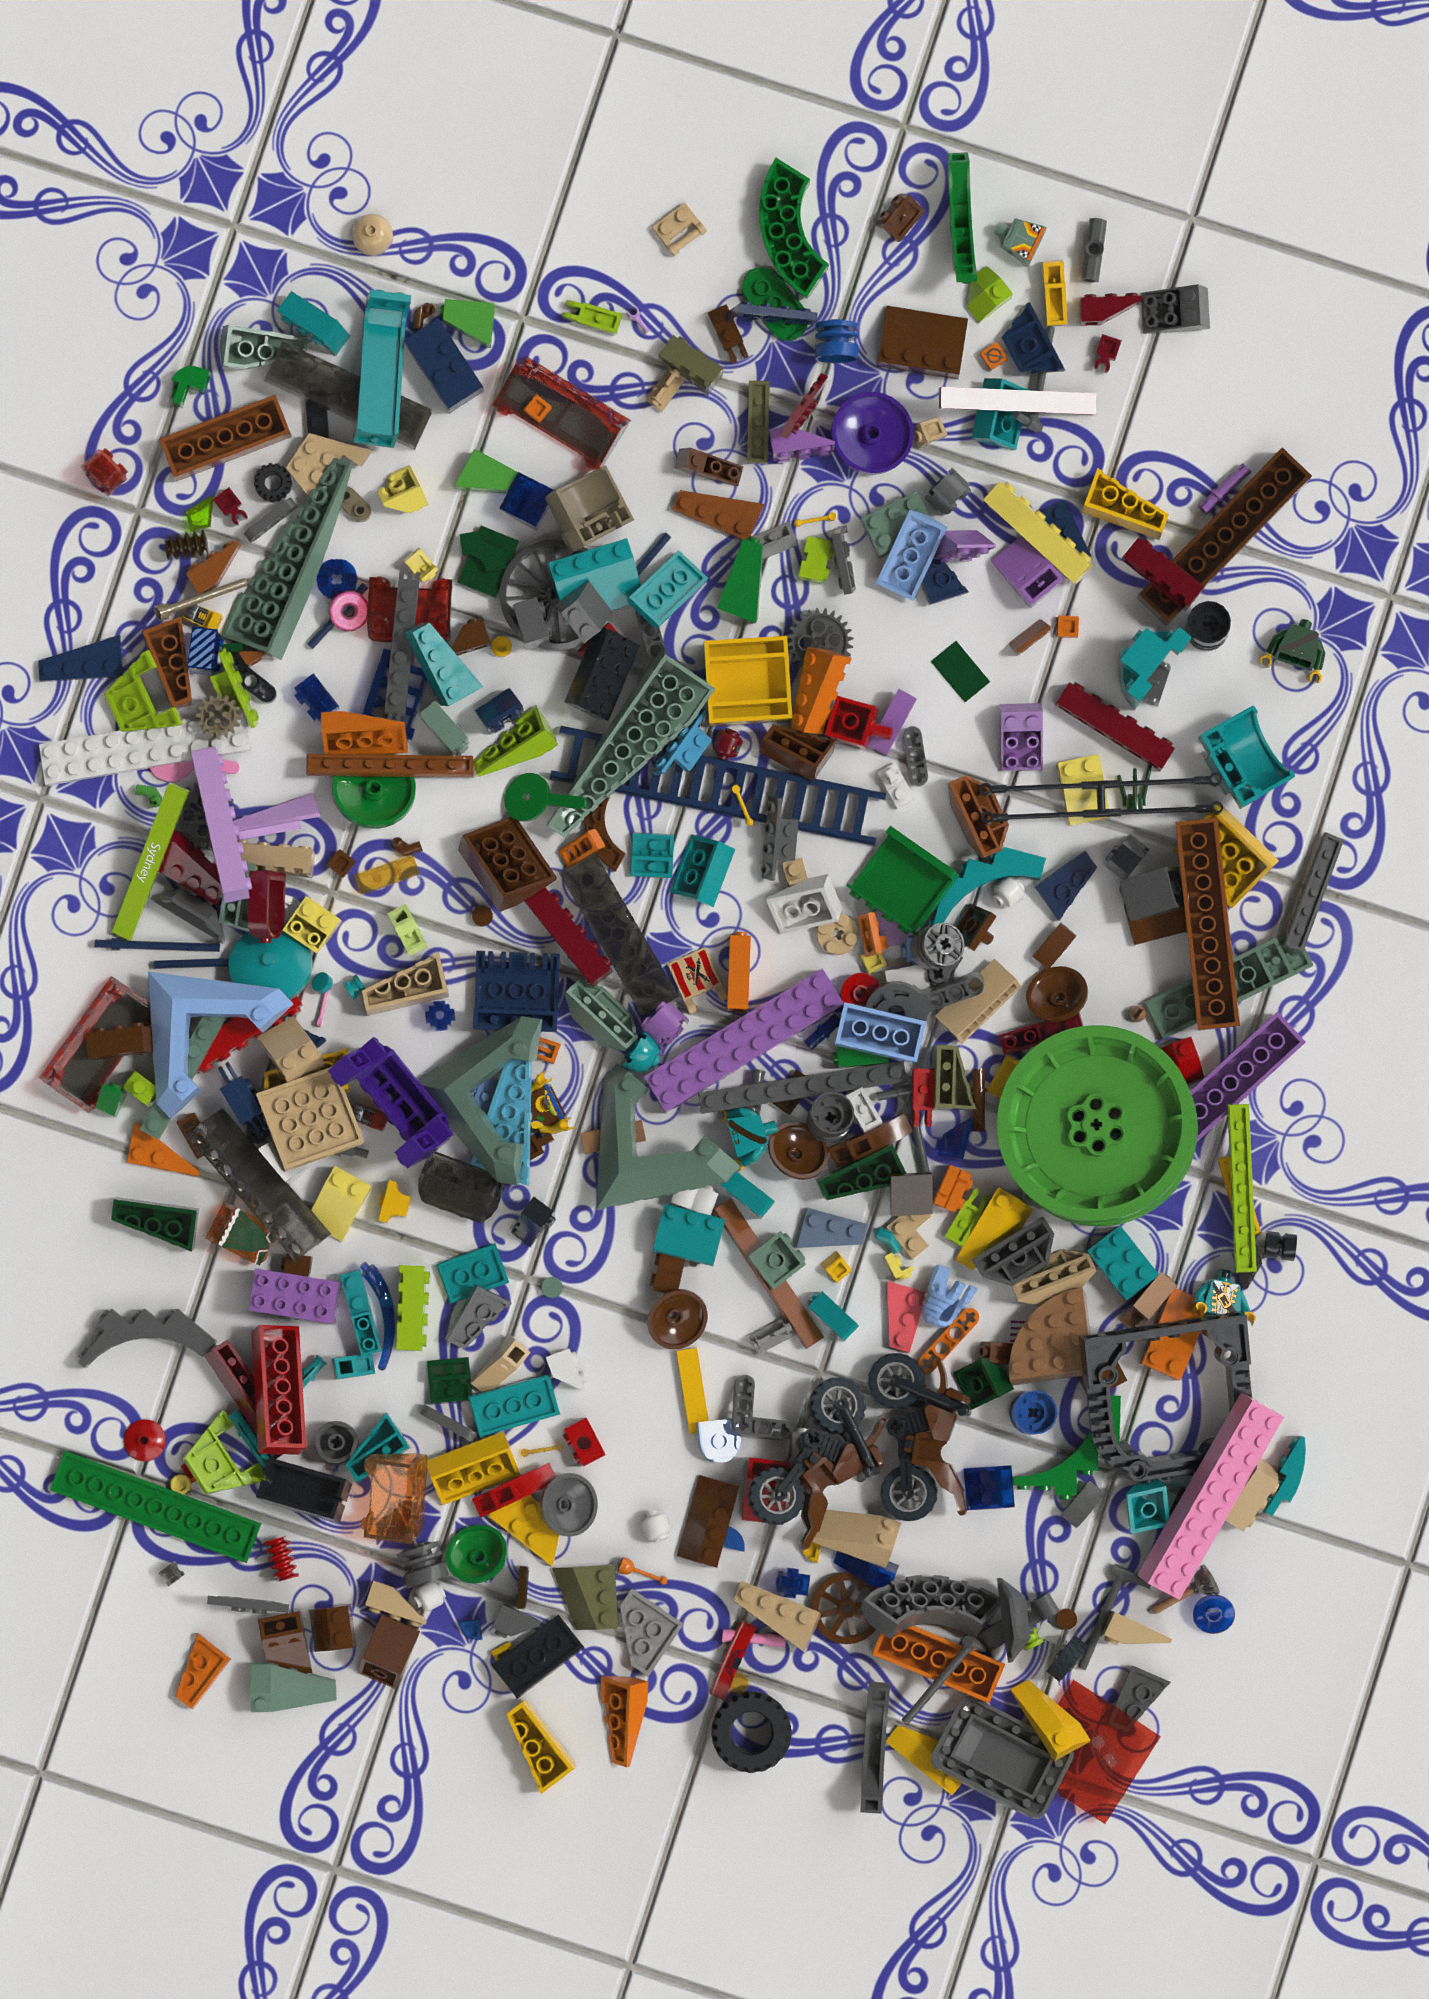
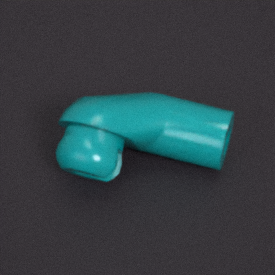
M878 1227L875 1230V1238L888 1245L893 1254L901 1251L902 1248L893 1232L883 1227Z

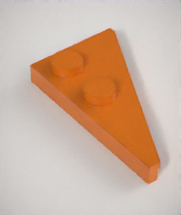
M134 1124L127 1163L194 1176L200 1175L198 1169L163 1142L141 1131L140 1128L142 1126L140 1124Z

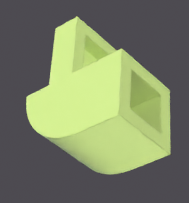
M406 904L387 913L409 956L428 947Z

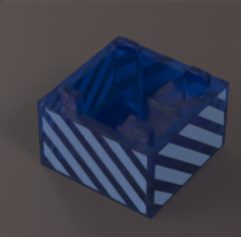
M192 626L187 668L190 673L211 676L220 671V664L217 661L219 647H222L221 644H224V640L221 639L217 629Z

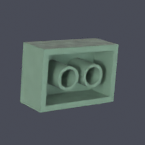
M918 491L861 519V523L879 559L890 553L909 510L929 515Z

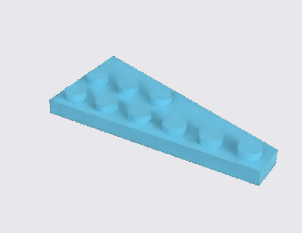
M514 1059L503 1067L487 1116L498 1134L505 1141L524 1144L519 1183L529 1186L532 1061ZM473 1155L471 1165L486 1170L485 1167L479 1162V1160Z

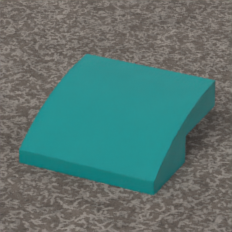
M633 832L631 876L672 878L674 834Z

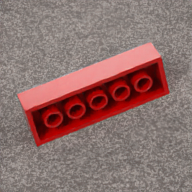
M258 1325L251 1332L258 1454L299 1455L307 1448L299 1326Z

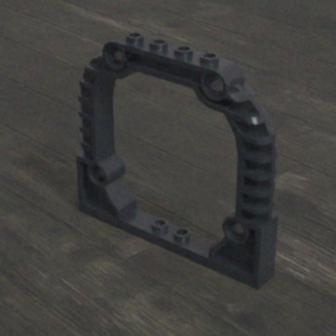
M1231 1312L1079 1336L1083 1383L1087 1392L1091 1438L1097 1452L1106 1462L1120 1470H1124V1473L1132 1480L1141 1481V1483H1151L1154 1481L1153 1479L1157 1478L1170 1480L1176 1475L1183 1477L1194 1475L1216 1437L1206 1439L1201 1443L1198 1450L1150 1458L1138 1450L1123 1451L1118 1445L1114 1433L1110 1386L1114 1385L1119 1378V1373L1115 1366L1121 1356L1127 1351L1126 1342L1143 1339L1157 1341L1163 1336L1176 1338L1180 1337L1182 1333L1202 1331V1334L1209 1338L1216 1346L1214 1350L1215 1359L1225 1366L1230 1413L1241 1393L1252 1398L1247 1315L1243 1312ZM1227 1351H1230V1357L1228 1359H1224V1354ZM1109 1370L1108 1377L1102 1378L1103 1372ZM1139 1465V1470L1132 1473L1133 1467Z

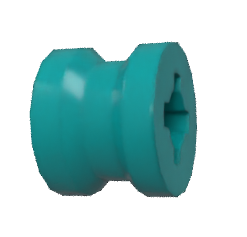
M357 974L353 976L352 980L343 982L352 1000L357 999V995L361 994L362 990L365 989Z

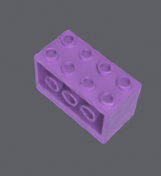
M255 1268L248 1310L335 1325L342 1283Z

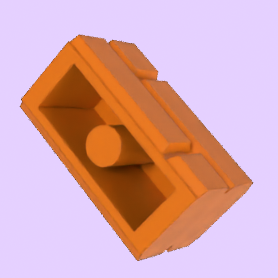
M949 1164L935 1194L933 1204L953 1213L957 1209L961 1210L965 1199L962 1198L964 1191H969L974 1181L970 1179L972 1174Z

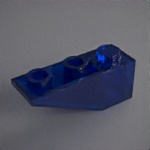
M837 1551L833 1561L839 1567L877 1588H882L890 1584L891 1581H894L899 1567L898 1564L888 1561L886 1568L839 1551Z

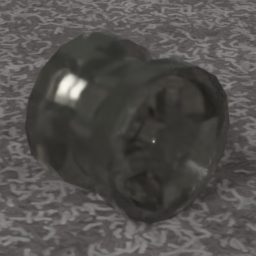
M174 1561L160 1571L159 1575L166 1579V1584L169 1587L182 1578L185 1573L179 1570L178 1563Z

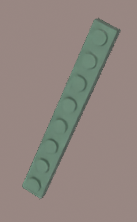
M202 1016L189 1040L188 1076L192 1080L227 1017ZM156 1101L140 1130L160 1140L171 1119L156 1104Z

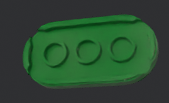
M762 267L755 268L744 277L742 294L746 302H751L754 306L770 304L772 308L789 306L791 310L804 308L774 270ZM760 318L771 334L782 341H793L800 338L808 326L784 324L782 319L775 323H765Z

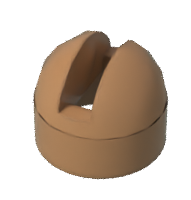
M1136 1005L1130 1009L1129 1017L1133 1022H1141L1146 1017V1011L1142 1006ZM1140 1008L1142 1012L1136 1019L1133 1016L1138 1012Z

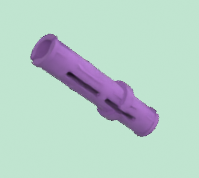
M1242 463L1220 486L1210 491L1211 494L1198 505L1199 509L1205 515H1208L1215 506L1224 502V498L1241 481L1251 474V470Z

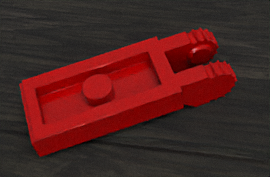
M912 1068L911 1110H913V1127H918L919 1110H925L924 1124L926 1127H931L932 1110H934V1069Z

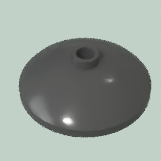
M564 1473L554 1477L546 1485L541 1496L540 1509L543 1520L550 1530L558 1535L571 1537L582 1534L592 1525L597 1514L598 1500L593 1486L586 1478L574 1473Z

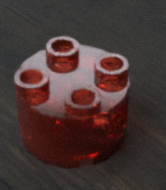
M104 448L103 450L98 449L80 467L82 471H88L86 476L102 493L106 490V496H110L119 485L127 480L126 473L128 471L122 464L119 463L117 465L112 460L113 455Z

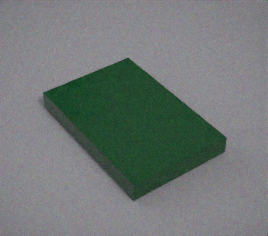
M481 525L479 531L483 540L492 547L504 549L507 568L514 557L519 541ZM468 556L457 583L496 599L505 570L486 573L481 561L475 557Z

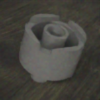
M953 468L948 471L950 475L948 473L944 475L929 491L931 496L927 494L924 497L940 514H950L957 506L955 503L957 499H964L971 491L969 488L970 484Z
M332 1421L319 1429L315 1438V1445L319 1455L324 1460L330 1463H343L350 1460L357 1451L359 1439L357 1432L351 1425L342 1421ZM339 1436L342 1445H338L335 1448L332 1439H336Z

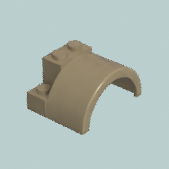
M606 465L545 496V500L563 533L561 537L569 553L575 552L634 521Z

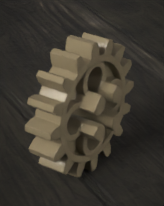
M220 694L217 695L216 699L209 695L210 701L208 702L203 699L204 706H198V710L201 713L196 714V718L200 719L197 722L198 726H204L201 730L202 733L209 732V738H212L215 734L218 740H220L221 735L228 738V732L235 734L234 726L240 727L237 720L242 719V716L237 714L241 711L239 706L234 707L236 701L232 700L229 702L228 695L222 699ZM215 707L217 714L222 715L225 722H230L229 726L224 727L219 718L216 719L214 713L208 711V709ZM224 707H229V712H223ZM210 721H215V724L212 727H209L208 723Z

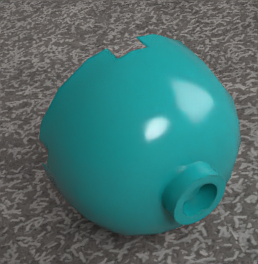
M645 1031L640 1032L643 1035L640 1040L637 1039L625 1054L624 1058L627 1059V1062H622V1066L636 1073L645 1072L650 1067L655 1068L661 1059L658 1057L660 1051L658 1045Z

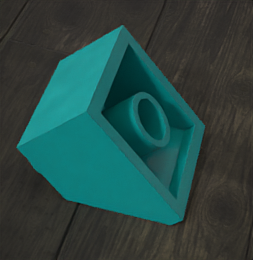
M1153 1479L1154 1481L1151 1483L1139 1482L1126 1493L1130 1534L1165 1527L1170 1516L1167 1488L1160 1480Z

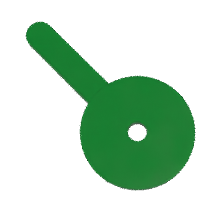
M525 773L516 777L508 786L504 798L508 814L521 822H528L538 818L547 806L581 810L587 805L586 799L582 796L550 793L546 780L535 773ZM530 794V798L525 801V796Z

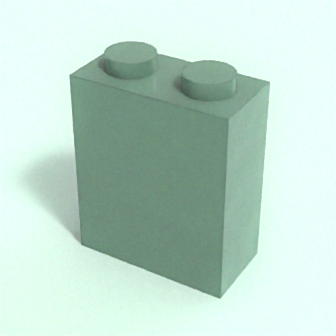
M433 701L419 714L425 725L452 755L458 754L460 756L469 748L468 737L436 701Z

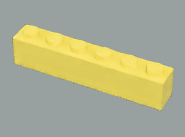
M999 481L983 500L1069 580L1077 584L1093 566L1090 562L1091 557L1084 551L1081 553L1074 548L1076 544L1069 537L1064 539L1059 534L1061 530L1055 524L1049 525L1044 520L1046 516L1038 509L1034 511L1029 506L1031 502L1023 495L1019 497L1015 494L1016 489L1009 482L1003 483Z

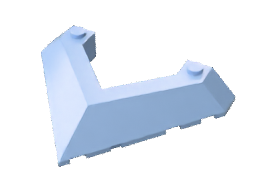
M148 972L156 1104L172 1119L202 1091L188 1076L190 1017L249 1018L264 1033L293 1003L278 988Z

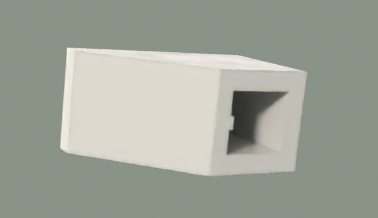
M566 1349L546 1357L554 1378L578 1389L584 1388L583 1384L587 1382L583 1371L578 1372L576 1367L579 1360L575 1351L571 1352L570 1349Z

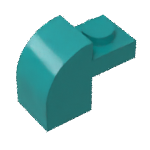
M372 1354L363 1357L361 1355H353L332 1359L335 1380L375 1374Z

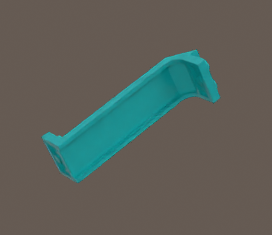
M380 289L370 290V293L367 294L363 320L357 425L353 435V443L394 448L399 433L405 324L411 304V295H406L402 292H385Z

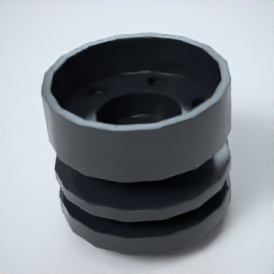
M1205 601L1192 608L1188 615L1185 630L1192 637L1189 641L1191 645L1201 651H1212L1222 646L1230 631L1231 618L1229 612L1223 605L1213 601ZM1204 626H1205V627L1211 626V630H1207V631L1205 632V631H1204Z

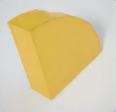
M812 1542L810 1547L802 1552L810 1561L818 1563L821 1545Z

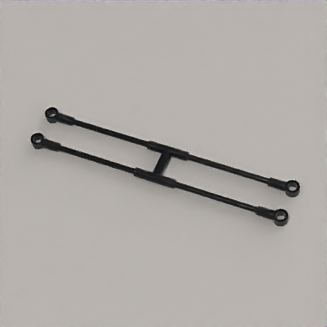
M1212 773L1210 776H1195L1194 778L1101 780L1068 784L1021 786L983 783L980 785L979 792L985 797L991 793H1007V791L1082 788V790L1096 789L1097 809L1079 812L1010 815L1008 813L992 814L989 811H985L981 815V822L984 825H990L992 822L1013 819L1118 817L1129 814L1207 812L1219 815L1223 811V804L1219 801L1207 805H1196L1195 807L1106 809L1105 789L1119 788V786L1194 783V785L1210 784L1216 787L1220 785L1222 778L1220 774ZM1217 777L1219 781L1214 783L1211 778ZM988 787L989 792L984 793L982 788ZM1218 805L1220 807V810L1215 811L1213 809V806ZM985 815H989L991 819L989 821H985L983 817Z

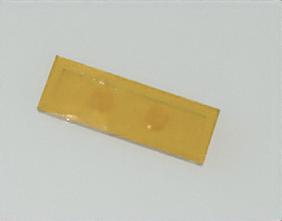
M410 855L354 876L361 895L418 876L420 872L414 855Z

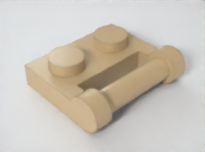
M685 202L652 227L673 256L679 254L680 249L700 234L704 235L707 232L704 225L697 219ZM690 225H694L695 229L675 244L670 241Z

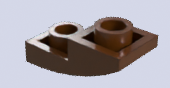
M1060 922L1032 957L1049 970L1077 935Z

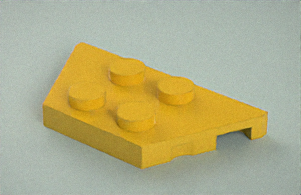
M531 1495L488 1515L550 1566L554 1564L559 1535L550 1530L541 1514L540 1503Z

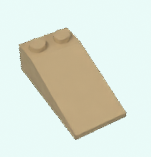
M826 1509L821 1529L817 1532L812 1542L886 1568L901 1522L880 1515Z

